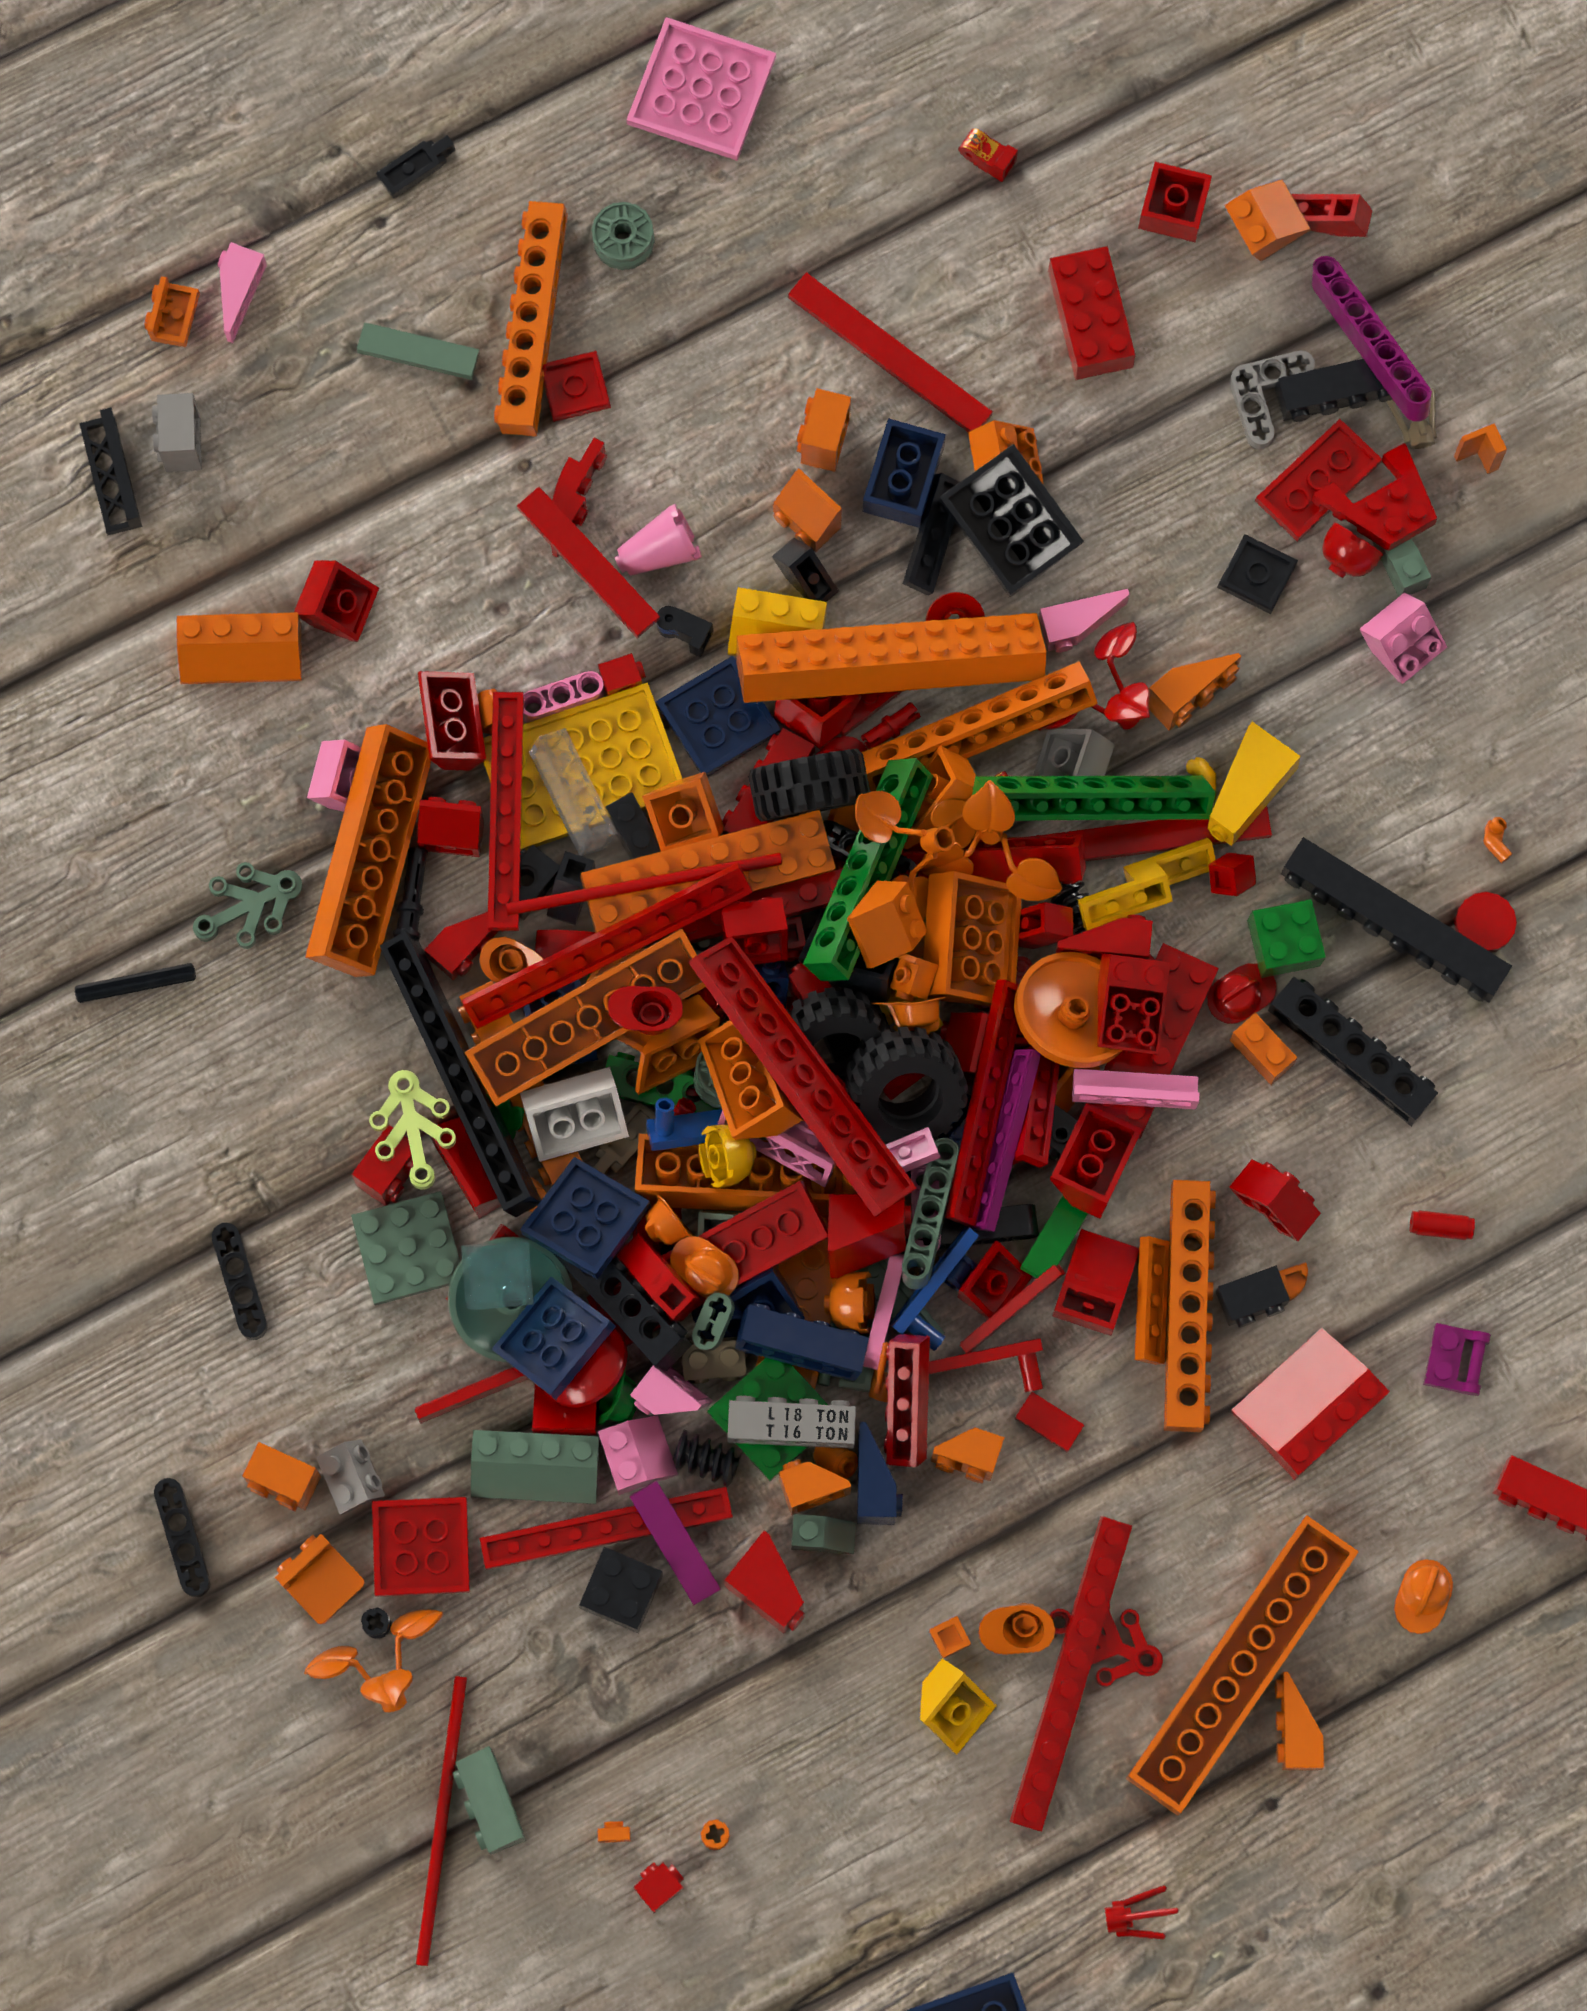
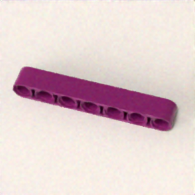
M1331 256L1317 258L1313 263V290L1404 416L1415 422L1425 420L1430 414L1432 395L1430 387L1339 262Z

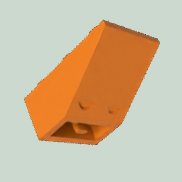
M1236 653L1170 669L1149 687V710L1168 731L1176 725L1178 728H1181L1191 719L1192 715L1190 713L1198 706L1201 709L1206 707L1214 699V692L1220 687L1225 690L1237 679L1235 674L1240 669L1238 666L1241 655Z

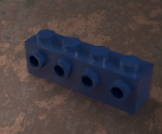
M754 1304L748 1305L742 1314L735 1349L854 1382L862 1373L869 1338L861 1336L858 1331L853 1329L839 1330L832 1328L829 1323L824 1321L811 1322L801 1319L795 1313L785 1312L782 1314L771 1311V1308L766 1305Z

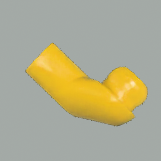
M1201 757L1188 760L1186 763L1187 772L1193 776L1203 775L1216 792L1217 775L1209 763Z

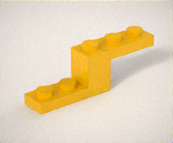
M1205 838L1123 866L1127 883L1077 899L1086 930L1173 902L1170 885L1209 872L1208 864L1216 860L1210 839Z

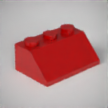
M419 671L418 680L430 760L442 770H472L486 760L474 673Z
M1086 1103L1051 1175L1050 1181L1073 1207L1101 1219L1141 1134L1142 1128Z
M460 1117L438 1124L437 1126L442 1129L449 1128L453 1130L456 1136V1143L453 1147L445 1149L438 1144L437 1140L430 1136L431 1141L480 1219L499 1208L501 1204ZM443 1134L441 1136V1142L449 1143L452 1140L450 1134Z

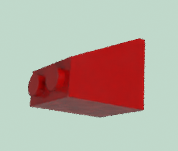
M829 1194L828 1257L831 1279L840 1278L845 1274L852 1273L906 1250V1239L909 1238L912 1220L911 1206H905V1197L874 1217L858 1194Z
M764 1530L725 1578V1587L785 1634L788 1629L794 1631L804 1619V1601L770 1535Z

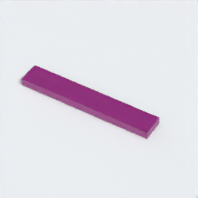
M1016 1049L1014 1052L1003 1095L976 1226H969V1228L977 1231L995 1232L1041 1057V1054L1034 1049Z

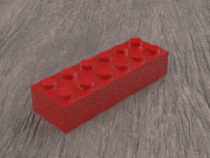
M1163 943L1155 960L1171 963L1159 1055L1123 1050L1117 1057L1107 1062L1103 1071L1171 1075L1219 968ZM1088 1103L1142 1128L1139 1139H1141L1155 1107Z

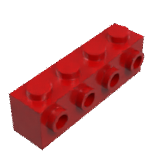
M899 1334L889 1341L886 1351L889 1368L885 1385L888 1392V1404L885 1409L887 1435L884 1441V1452L886 1453L887 1465L918 1467L927 1459L930 1336Z

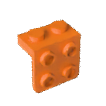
M320 1534L317 1538L314 1535L309 1537L300 1546L302 1552L295 1559L287 1558L277 1568L279 1574L274 1578L318 1624L322 1625L364 1587L365 1581L330 1542Z

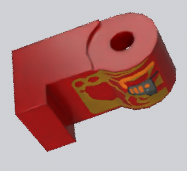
M975 128L971 129L958 148L964 158L1003 182L1017 162V149L1010 145L1004 146L990 138L983 131Z

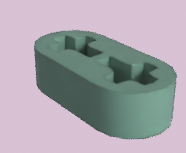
M713 1293L706 1299L692 1333L693 1342L698 1348L711 1351L721 1344L734 1314L735 1306L731 1297L723 1293ZM722 1298L724 1299L723 1305L727 1307L725 1313L719 1312L716 1320H713L716 1309L712 1308L713 1302H720ZM711 1323H713L711 1334L715 1336L714 1341H707L704 1345V1339L700 1337L701 1331L707 1332Z

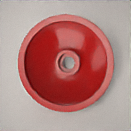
M614 1328L556 1400L552 1396L550 1397L560 1405L576 1408L590 1405L606 1396L619 1382L627 1364V1346L622 1335Z

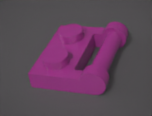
M1436 1323L1434 1325L1423 1385L1479 1396L1481 1386L1478 1383L1485 1347L1490 1343L1491 1334ZM1464 1342H1473L1466 1382L1457 1381Z

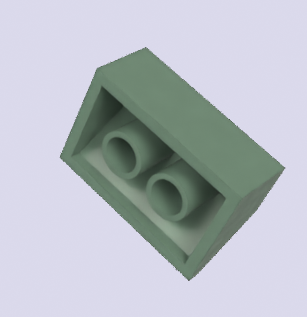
M491 1747L483 1748L455 1762L458 1770L454 1771L453 1775L459 1790L465 1788L469 1800L465 1801L464 1805L470 1820L476 1818L480 1830L476 1831L475 1835L481 1850L487 1848L489 1854L492 1855L525 1842V1835Z

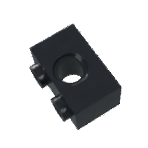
M534 845L528 851L525 849L521 851L520 877L529 875L534 878V881L529 886L520 885V901L545 896L554 885L560 865ZM531 912L520 913L519 917L525 920Z

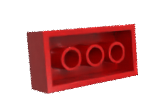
M1108 246L1050 258L1048 274L1075 380L1133 368L1136 354Z

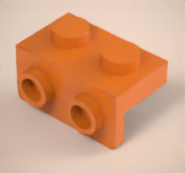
M161 276L159 285H155L152 291V302H154L152 312H148L145 318V330L148 331L151 341L186 348L200 296L199 289L169 283L167 277Z

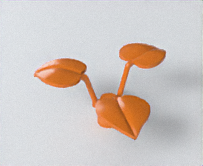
M988 780L978 792L972 795L966 801L963 808L964 820L970 827L979 830L975 832V838L969 849L964 852L961 845L955 842L950 850L938 852L937 859H932L920 870L926 876L951 871L971 875L973 863L968 857L972 855L978 842L982 840L984 843L992 845L1001 841L1009 869L1013 872L1007 878L1006 884L1015 896L1023 900L1040 901L1051 898L1062 890L1057 872L1048 862L1039 858H1028L1021 861L1018 868L1014 865L1007 842V834L1004 831L1009 830L1014 824L1015 811L1007 796L991 780ZM926 853L922 860H924L929 855V853Z
M873 791L859 794L855 804V816L860 831L867 839L875 843H886L890 840L892 831L921 837L920 845L929 855L910 871L909 877L899 875L892 881L908 882L924 921L927 913L929 880L922 876L916 877V874L932 859H937L938 852L950 850L955 842L960 844L962 848H965L972 841L976 829L970 827L964 820L963 808L966 801L951 799L938 803L931 813V822L935 828L917 830L896 826L901 818V808L897 799L890 793Z
M430 1609L415 1610L403 1614L392 1623L390 1631L393 1635H397L395 1637L396 1670L371 1678L358 1660L354 1659L358 1655L356 1648L338 1646L316 1656L308 1664L304 1674L316 1679H329L344 1673L349 1666L355 1667L366 1681L360 1688L362 1696L381 1704L384 1712L398 1711L407 1704L404 1692L413 1681L412 1673L409 1670L402 1669L401 1643L404 1638L416 1639L427 1633L444 1615L443 1611Z

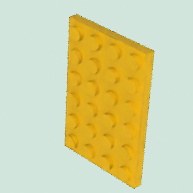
M648 682L523 724L521 851L523 849L528 850L532 845L538 847L608 823L609 820L604 813L605 806L631 792L642 811L647 810L642 797L644 794L682 779ZM492 735L483 738L486 760L483 761L490 783Z

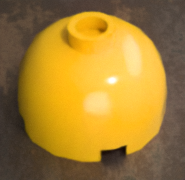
M728 1125L707 1126L701 1133V1135H706L705 1143L699 1144V1158L703 1174L706 1178L712 1177L715 1183L711 1185L717 1188L740 1183L749 1175L756 1158L754 1143L750 1139H733Z

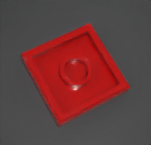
M597 351L543 364L544 388L553 422L611 408Z
M534 1384L533 1433L596 1435L597 1402L583 1407H566L555 1402L543 1389Z

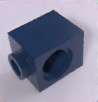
M784 961L755 964L754 967L786 1009L789 977Z

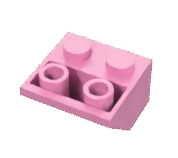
M1405 592L1360 628L1371 652L1401 684L1405 683L1447 648L1426 604Z

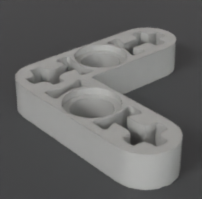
M1303 350L1243 364L1233 370L1230 378V387L1246 439L1253 448H1267L1272 443L1274 437V427L1263 391L1275 388L1277 379H1268L1264 374V370L1269 366H1274L1279 369L1280 377H1285L1287 375L1284 363H1287V369L1291 368L1289 375L1311 371L1314 369L1315 361L1310 353ZM1297 360H1301L1302 364H1308L1305 371H1301L1299 367H1291L1296 365ZM1241 374H1244L1245 378H1250L1248 382L1249 393L1244 394L1243 382H1237ZM1250 400L1256 401L1260 405V411L1250 414L1245 411L1244 404ZM1260 420L1261 432H1267L1264 440H1260L1259 436H1253L1257 429L1255 422Z

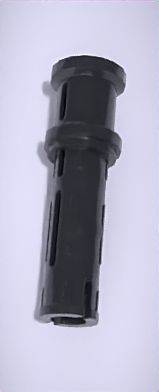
M410 847L408 849L409 855L403 898L396 908L399 916L397 929L393 931V937L407 931L420 940L421 934L418 932L420 916L424 913L420 901L428 850L420 847Z

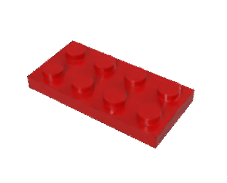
M1339 419L1256 497L1255 502L1298 542L1331 511L1323 505L1320 507L1315 505L1311 501L1313 493L1335 482L1347 496L1381 464L1382 458Z

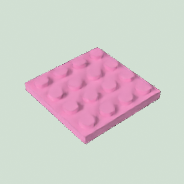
M666 17L628 114L627 125L738 161L776 60V53Z

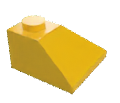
M942 1658L922 1682L920 1720L957 1755L997 1705L964 1672Z

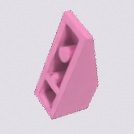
M232 242L228 250H224L221 253L218 261L224 332L227 341L231 343L235 340L267 266L264 254Z
M1124 589L1041 608L1039 621L1047 651L1055 650L1057 653L1071 650L1074 645L1080 643L1128 603L1129 590Z

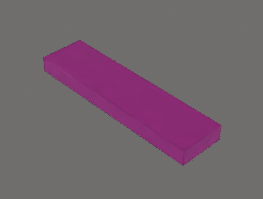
M655 1480L630 1495V1499L692 1604L695 1605L721 1590L658 1481Z

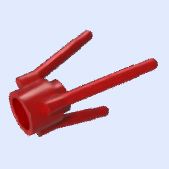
M1160 1886L1125 1900L1113 1901L1112 1907H1105L1108 1933L1116 1932L1117 1937L1131 1936L1165 1939L1166 1935L1164 1933L1127 1928L1133 1927L1132 1920L1177 1914L1179 1912L1178 1908L1131 1913V1907H1124L1163 1893L1167 1890V1887Z

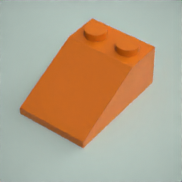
M939 746L924 765L933 775V778L911 829L927 830L935 828L931 822V813L938 803L951 799L967 801L972 796L976 774L969 760L942 746ZM909 834L904 848L909 849L918 844L921 837Z
M699 994L689 999H683L682 1017L678 1023L662 1034L651 1036L641 1050L635 1087L638 1095L696 1066L697 1057L702 1051L698 1040L718 1028L720 1017Z

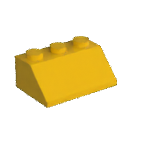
M738 587L727 655L737 656V635L824 629L827 602Z

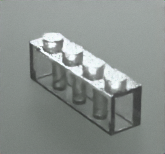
M566 728L539 736L529 753L579 856H586L607 849L617 832Z

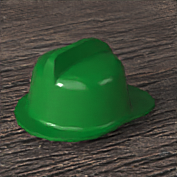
M625 1370L616 1386L606 1396L598 1400L596 1412L597 1425L603 1424L606 1420L619 1423L632 1420L637 1407L634 1405L636 1400L630 1394L637 1385L625 1375Z

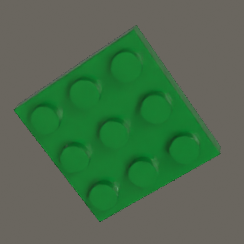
M765 1358L709 1408L707 1413L728 1435L729 1400L736 1401L737 1396L755 1397V1402H768L770 1397L786 1398L787 1403L799 1404L800 1399L818 1400V1405L828 1404L791 1364ZM735 1443L770 1482L779 1475L780 1471L784 1470L783 1465L794 1461L809 1447Z

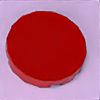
M1481 892L1475 893L1464 900L1457 910L1454 923L1458 933L1489 952H1497L1505 947L1515 934L1517 920L1514 909L1506 899L1498 894Z

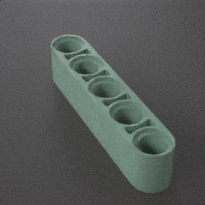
M949 1138L938 1139L935 1141L939 1153L947 1152L953 1157L947 1161L936 1159L927 1163L902 1262V1279L904 1284L911 1289L918 1290L924 1288L931 1277L958 1160V1146ZM938 1180L942 1181L945 1186L941 1189H934L930 1186V1183ZM927 1209H933L938 1212V1215L933 1218H927L922 1213ZM919 1238H927L931 1241V1244L926 1247H920L915 1241ZM912 1267H920L924 1270V1273L919 1276H913L908 1270Z

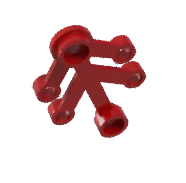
M1109 1604L1103 1624L1105 1635L1100 1634L1097 1646L1101 1648L1096 1649L1092 1665L1116 1655L1124 1657L1129 1661L1112 1669L1108 1667L1099 1669L1095 1678L1101 1687H1109L1113 1684L1114 1680L1134 1672L1141 1676H1153L1162 1667V1654L1155 1646L1147 1644L1139 1625V1614L1133 1609L1125 1610L1120 1616L1121 1625L1129 1630L1134 1647H1131L1122 1642L1110 1613ZM1055 1609L1049 1614L1053 1620L1056 1617H1062L1065 1620L1063 1628L1055 1627V1635H1064L1071 1614L1065 1609ZM1125 1614H1133L1136 1619L1135 1623L1132 1625L1125 1623ZM1149 1655L1153 1661L1152 1665L1148 1667L1142 1665L1141 1657ZM1103 1671L1110 1673L1111 1681L1103 1683L1099 1677L1100 1673Z

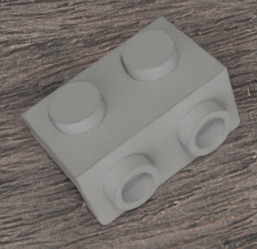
M362 1440L343 1442L316 1457L340 1515L347 1514L369 1501L378 1500L385 1496L382 1490V1482L375 1473L371 1463L369 1450Z

